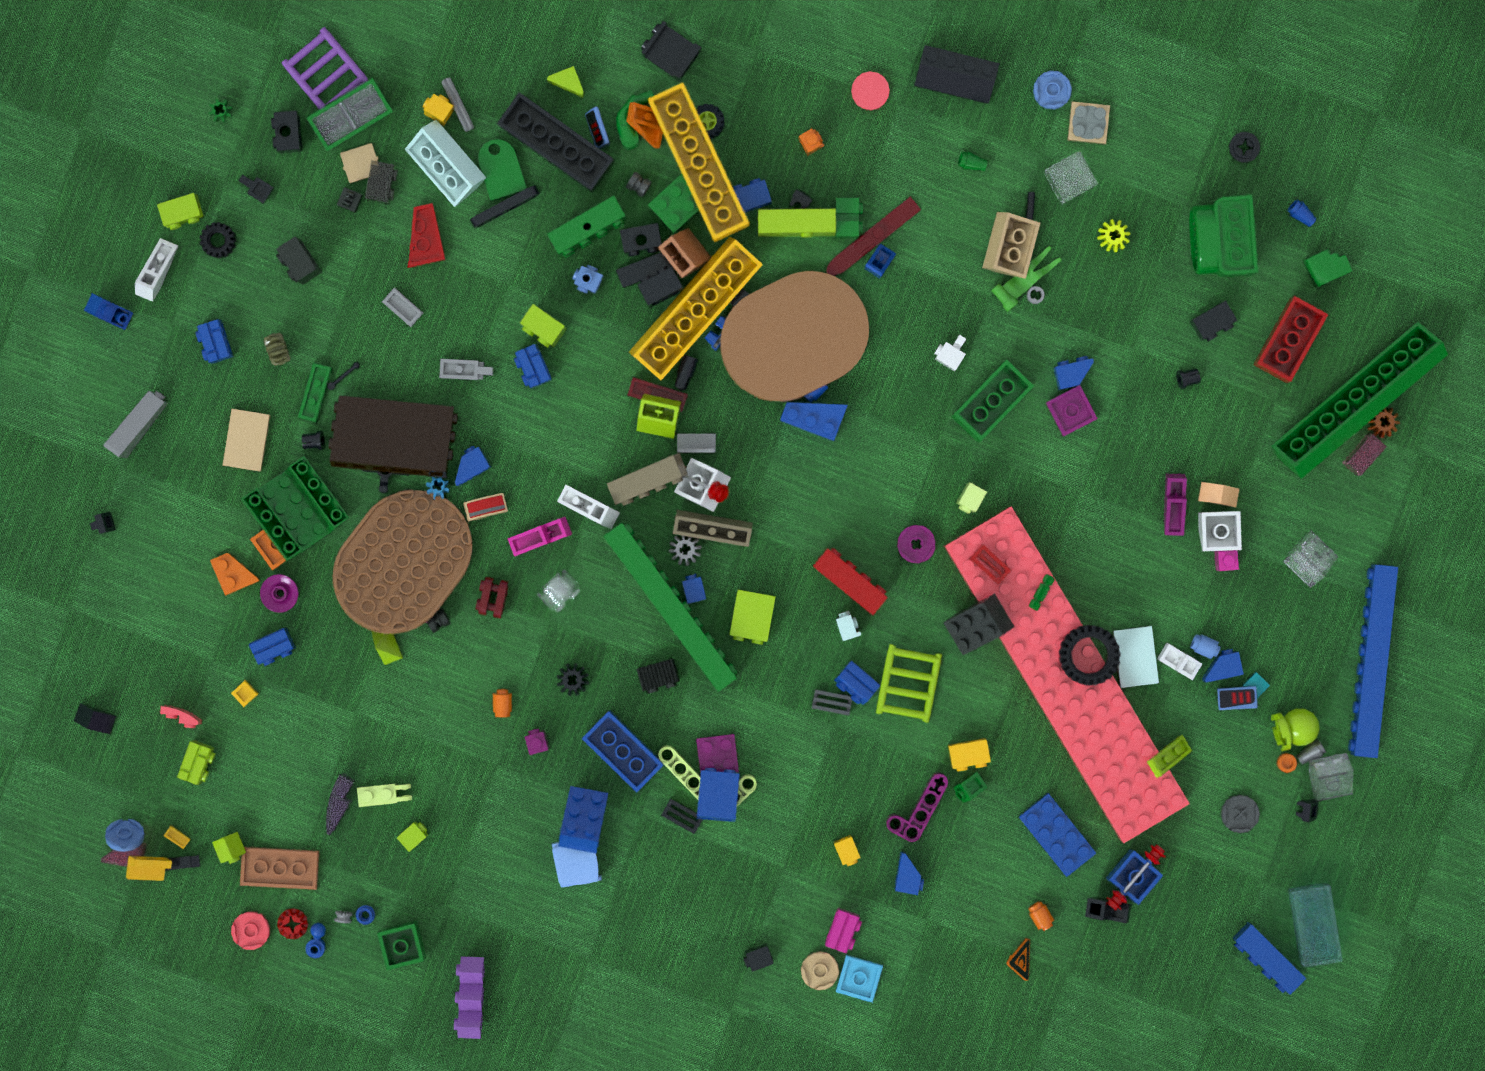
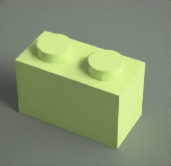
M967 483L956 502L960 505L958 509L967 514L976 512L987 492L972 483Z

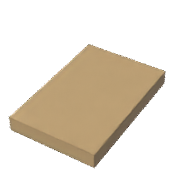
M231 409L223 466L262 472L271 415Z

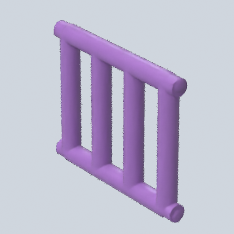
M325 27L320 30V34L292 58L289 60L285 59L281 63L318 109L326 105L318 95L349 69L352 70L357 78L329 102L368 79ZM326 39L332 46V49L300 75L293 66ZM338 54L345 63L317 87L312 89L306 80Z

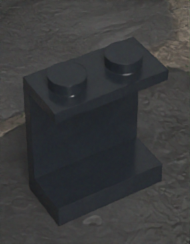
M663 21L661 25L658 23L653 29L652 33L654 35L650 41L646 39L641 47L643 51L641 53L643 57L680 82L702 50L696 43L692 44L668 27L667 23Z

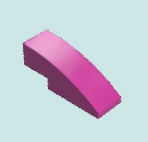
M566 517L510 537L508 541L514 556L570 536L572 532Z

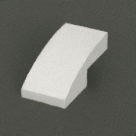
M1166 643L1157 660L1191 680L1194 679L1202 666V663Z

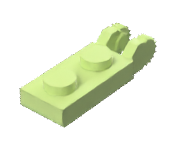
M394 783L358 787L359 807L412 800V795L397 797V790H407L411 788V784L396 785Z

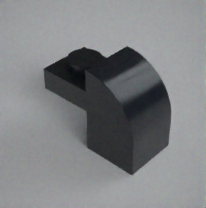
M1088 898L1085 917L1103 921L1112 920L1129 923L1132 904L1122 903L1120 905L1122 910L1117 909L1115 911L1107 904L1109 901L1107 898Z

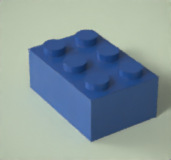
M570 786L558 847L597 853L608 793Z

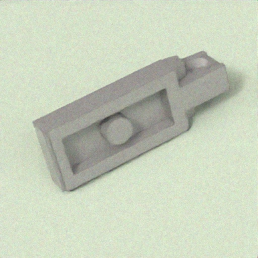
M440 359L439 378L483 380V375H494V368L484 367V362Z

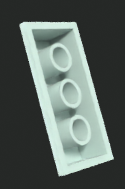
M437 120L422 127L405 148L407 153L454 207L474 192L486 179L485 175Z

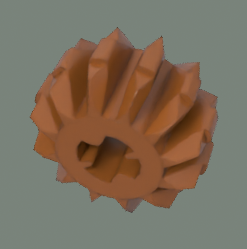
M1385 408L1368 422L1372 425L1367 428L1368 431L1374 429L1372 435L1377 436L1379 434L1380 438H1384L1385 434L1391 437V431L1397 432L1398 430L1394 425L1400 424V421L1394 420V418L1398 417V414L1392 415L1393 408L1388 410ZM1385 418L1384 422L1386 423V425L1381 426L1382 422L1380 421V419Z

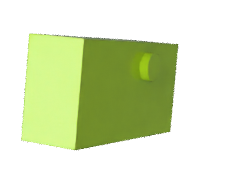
M836 209L758 210V237L801 236V238H812V236H835Z

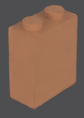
M689 228L672 235L658 247L681 278L697 271L711 259L710 254Z

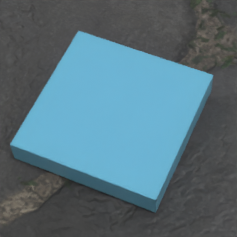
M846 954L836 992L873 1003L883 965Z

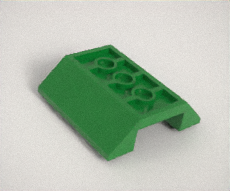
M305 456L288 466L287 470L259 489L256 488L241 498L286 562L306 551L349 519V516Z

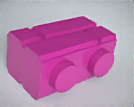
M837 908L825 941V946L843 953H847L848 949L852 950L855 939H853L854 932L859 931L862 923L859 920L860 916Z

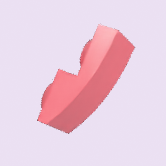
M161 706L160 714H166V718L177 719V716H179V723L184 724L186 728H196V725L202 724V720L189 711L174 706Z

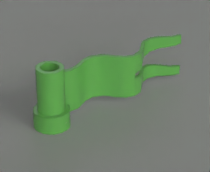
M1050 246L1030 261L1026 279L1013 277L1003 286L999 283L991 290L1007 312L1019 303L1017 298L1062 260L1059 257L1047 266L1035 272L1033 271L1052 249Z

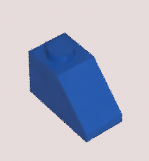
M472 446L464 451L465 455L461 457L455 480L456 486L464 484L491 468L480 447L475 448Z
M1233 649L1222 650V654L1215 657L1202 677L1203 682L1207 683L1244 675L1239 652L1233 651Z
M901 851L894 890L918 895V892L923 889L924 879H921L920 873L907 854Z

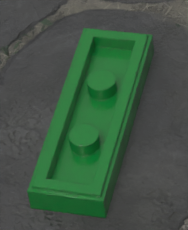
M313 362L298 418L317 423L332 367Z

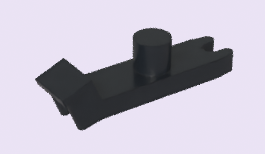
M199 855L168 858L172 861L171 869L165 868V871L200 867Z

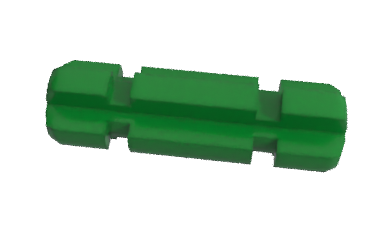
M1048 574L1044 576L1043 583H1040L1033 596L1034 599L1029 604L1030 608L1035 611L1039 610L1041 601H1044L1050 590L1049 586H1052L1055 580L1054 577Z

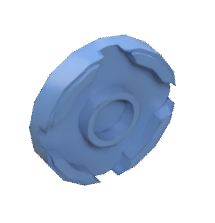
M1059 71L1044 72L1037 78L1033 87V94L1037 103L1043 108L1051 110L1065 105L1072 91L1069 79Z
M123 819L116 820L105 831L106 844L116 851L126 852L134 850L144 840L143 826L133 819H128V821H123Z

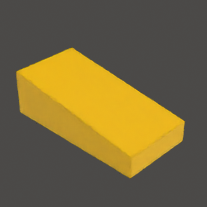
M172 825L164 834V837L182 849L190 841L189 837Z

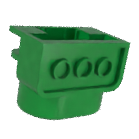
M1252 195L1222 197L1212 204L1192 206L1189 213V233L1194 272L1197 275L1217 274L1220 277H1250L1258 273Z

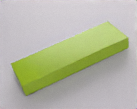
M1180 735L1150 758L1147 763L1156 778H1158L1191 753L1192 750L1184 736Z

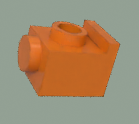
M810 129L798 137L808 156L824 147L823 140L815 129Z

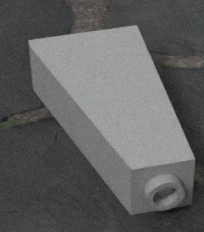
M157 390L155 392L148 391L103 446L116 456L127 458L168 404L164 400L165 396Z

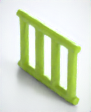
M889 644L876 713L883 714V712L919 718L925 723H929L942 654L920 653L899 649L893 644ZM894 655L932 662L931 674L892 667ZM890 675L929 681L928 691L926 693L888 686ZM887 693L926 700L924 711L885 705Z

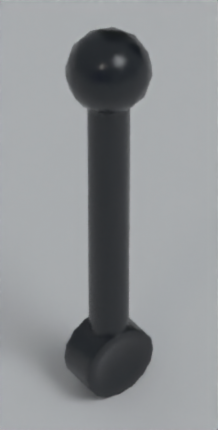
M354 362L353 366L338 379L328 383V389H335L336 384L354 369H359L360 363Z

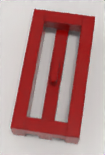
M983 544L970 557V560L998 585L1012 571ZM984 550L1005 572L1002 573L981 552ZM979 556L1001 577L999 579L995 577L976 557Z

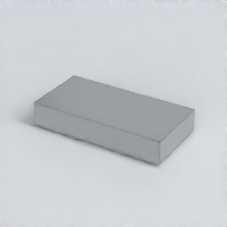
M395 287L382 301L410 327L424 314Z

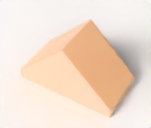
M1201 482L1198 501L1236 508L1239 488Z

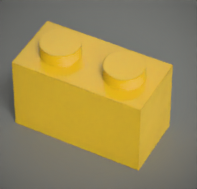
M986 738L948 745L951 767L956 769L957 772L968 770V766L973 765L976 768L986 767L987 763L991 762Z

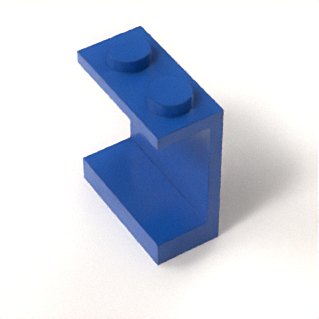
M705 768V771L701 770L697 819L735 822L740 774L736 773L735 770L729 769L724 770V772H716L717 769Z

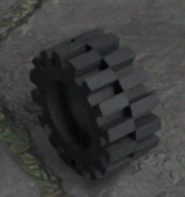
M213 222L211 225L205 226V230L201 231L202 235L199 237L201 239L200 245L203 251L212 257H227L229 253L233 252V248L236 247L235 242H237V239L235 238V233L225 224ZM216 233H222L225 237L224 245L219 248L214 247L211 243V238Z

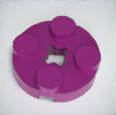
M913 525L905 528L900 533L897 541L899 554L903 559L911 563L927 561L935 551L934 535L924 526ZM919 539L921 541V548L913 549L912 540L916 541Z

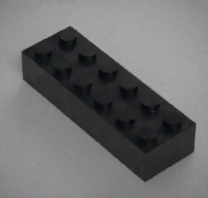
M520 92L497 123L502 130L591 193L595 191L614 164L612 157Z

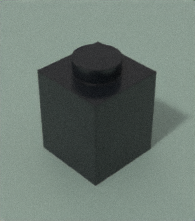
M767 943L745 951L746 956L743 959L746 967H750L752 972L774 964Z

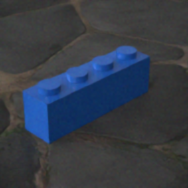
M1248 922L1233 937L1236 941L1234 946L1242 953L1246 951L1250 955L1248 960L1255 966L1259 964L1263 968L1261 972L1269 980L1273 978L1277 982L1275 986L1282 993L1286 991L1291 995L1305 981L1306 978L1251 923Z

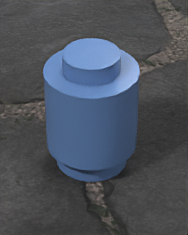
M1196 634L1190 646L1191 649H1194V652L1209 659H1212L1213 656L1217 657L1221 647L1218 646V641L1202 634Z

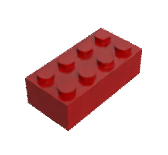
M1296 296L1291 297L1253 365L1285 383L1291 382L1328 314Z
M826 548L812 566L870 614L874 615L888 598L885 595L887 591L878 584L873 586L870 583L872 579L865 573H857L855 571L857 567L849 560L844 562L840 559L842 555L837 550Z

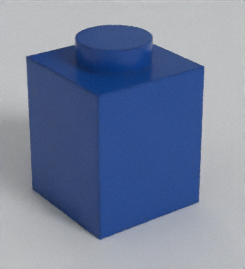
M696 574L685 576L686 580L682 581L687 603L705 600L706 595L702 578L697 577Z

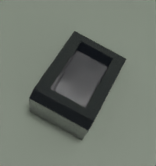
M80 703L74 721L86 729L111 734L117 716Z

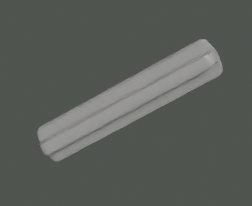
M451 78L442 80V85L451 104L454 106L464 131L468 132L474 129V125Z

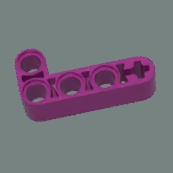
M940 772L932 774L908 820L898 814H891L886 819L888 830L907 841H917L948 786L947 777ZM942 777V781L944 783L942 785L939 784L937 786L936 790L939 791V793L937 794L934 790L929 788L931 786L935 788L936 782L934 780ZM933 794L935 796L934 802L926 803L925 796ZM918 811L926 812V817L923 820L916 819ZM894 818L900 820V825L897 828H892L889 824ZM909 828L917 829L914 837L907 836L906 832Z

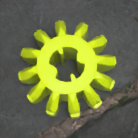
M1111 219L1110 226L1104 222L1103 227L1105 229L1100 228L1098 230L1103 235L1098 236L1097 239L1104 240L1100 246L1103 247L1107 244L1106 251L1108 252L1112 246L1114 252L1118 251V247L1123 250L1125 248L1123 243L1128 244L1130 241L1125 238L1130 235V232H1124L1128 226L1124 225L1121 228L1122 221L1120 220L1115 225L1114 220ZM1116 232V236H1118V238L1112 240V236H1109V234Z

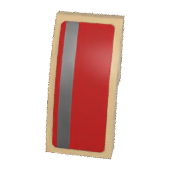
M503 493L463 503L468 521L483 519L508 511Z

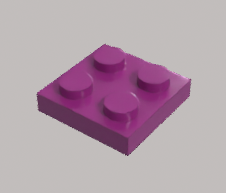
M1080 385L1046 402L1063 437L1097 420Z
M734 734L696 738L700 773L701 770L705 771V768L717 769L716 772H724L726 769L739 772Z

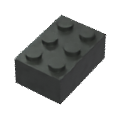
M996 594L956 613L943 622L962 655L1003 636L1015 627Z

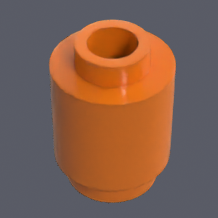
M497 689V693H493V712H495V717H510V712H512V693H509L508 689Z
M1041 901L1028 908L1030 911L1029 915L1038 930L1042 929L1045 931L1053 926L1054 918L1047 906Z

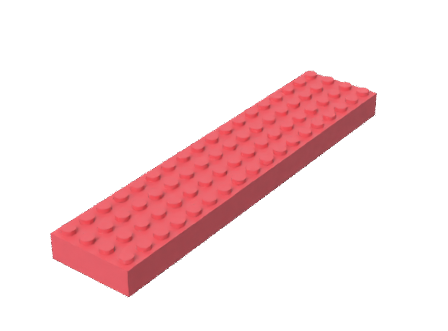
M1012 506L944 545L977 602L993 594H996L1015 626L999 637L1120 841L1123 843L1129 841L1189 805L1190 803L1170 770L1161 777L1156 778L1147 761L1157 754L1158 750L1113 675L1104 683L1087 686L1073 681L1062 669V665L1059 662L1061 642L1064 641V637L1071 630L1083 625L1056 580H1054L1052 586H1049L1050 590L1044 601H1041L1039 610L1035 611L1029 607L1040 583H1043L1044 576L1048 574L1053 577ZM982 544L1012 570L999 585L970 560V557L974 555ZM984 550L981 552L1002 573L1005 572ZM979 556L976 557L998 579L1001 577ZM1090 637L1081 639L1076 643L1072 651V660L1077 669L1083 673H1094L1103 668L1105 662Z

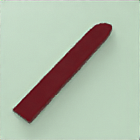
M911 196L835 256L827 266L826 273L832 276L841 274L916 215L921 209Z

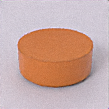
M1283 753L1277 759V767L1283 772H1292L1297 766V760L1292 754Z

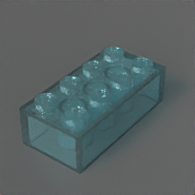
M1319 883L1288 888L1300 965L1306 968L1343 962L1331 885Z

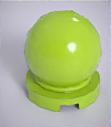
M1293 709L1287 712L1285 716L1281 713L1271 715V720H1275L1276 726L1272 727L1274 738L1278 746L1282 745L1281 751L1291 749V744L1296 746L1308 745L1318 737L1320 730L1319 721L1314 713L1307 709Z

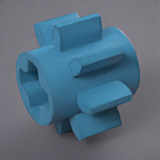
M432 477L431 483L426 482V486L431 488L427 490V494L432 493L434 500L437 496L444 499V492L449 493V489L445 487L449 484V481H443L441 477ZM434 485L441 486V490L435 489Z

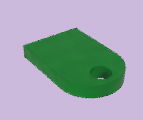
M500 139L485 143L479 151L478 162L481 172L486 177L484 182L491 202L527 189L514 148L508 142ZM492 145L500 147V152L497 155L490 154L489 149Z

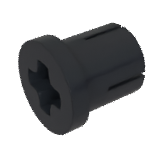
M1197 368L1176 372L1177 383L1180 389H1186L1187 386L1200 383L1201 379Z
M323 431L303 434V449L318 448L319 450H324L325 437Z

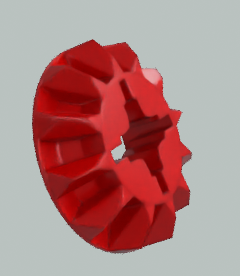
M288 909L279 916L277 928L286 939L295 940L302 937L307 931L308 919L302 911ZM291 917L293 922L300 923L294 927V932L290 926H285L290 922Z

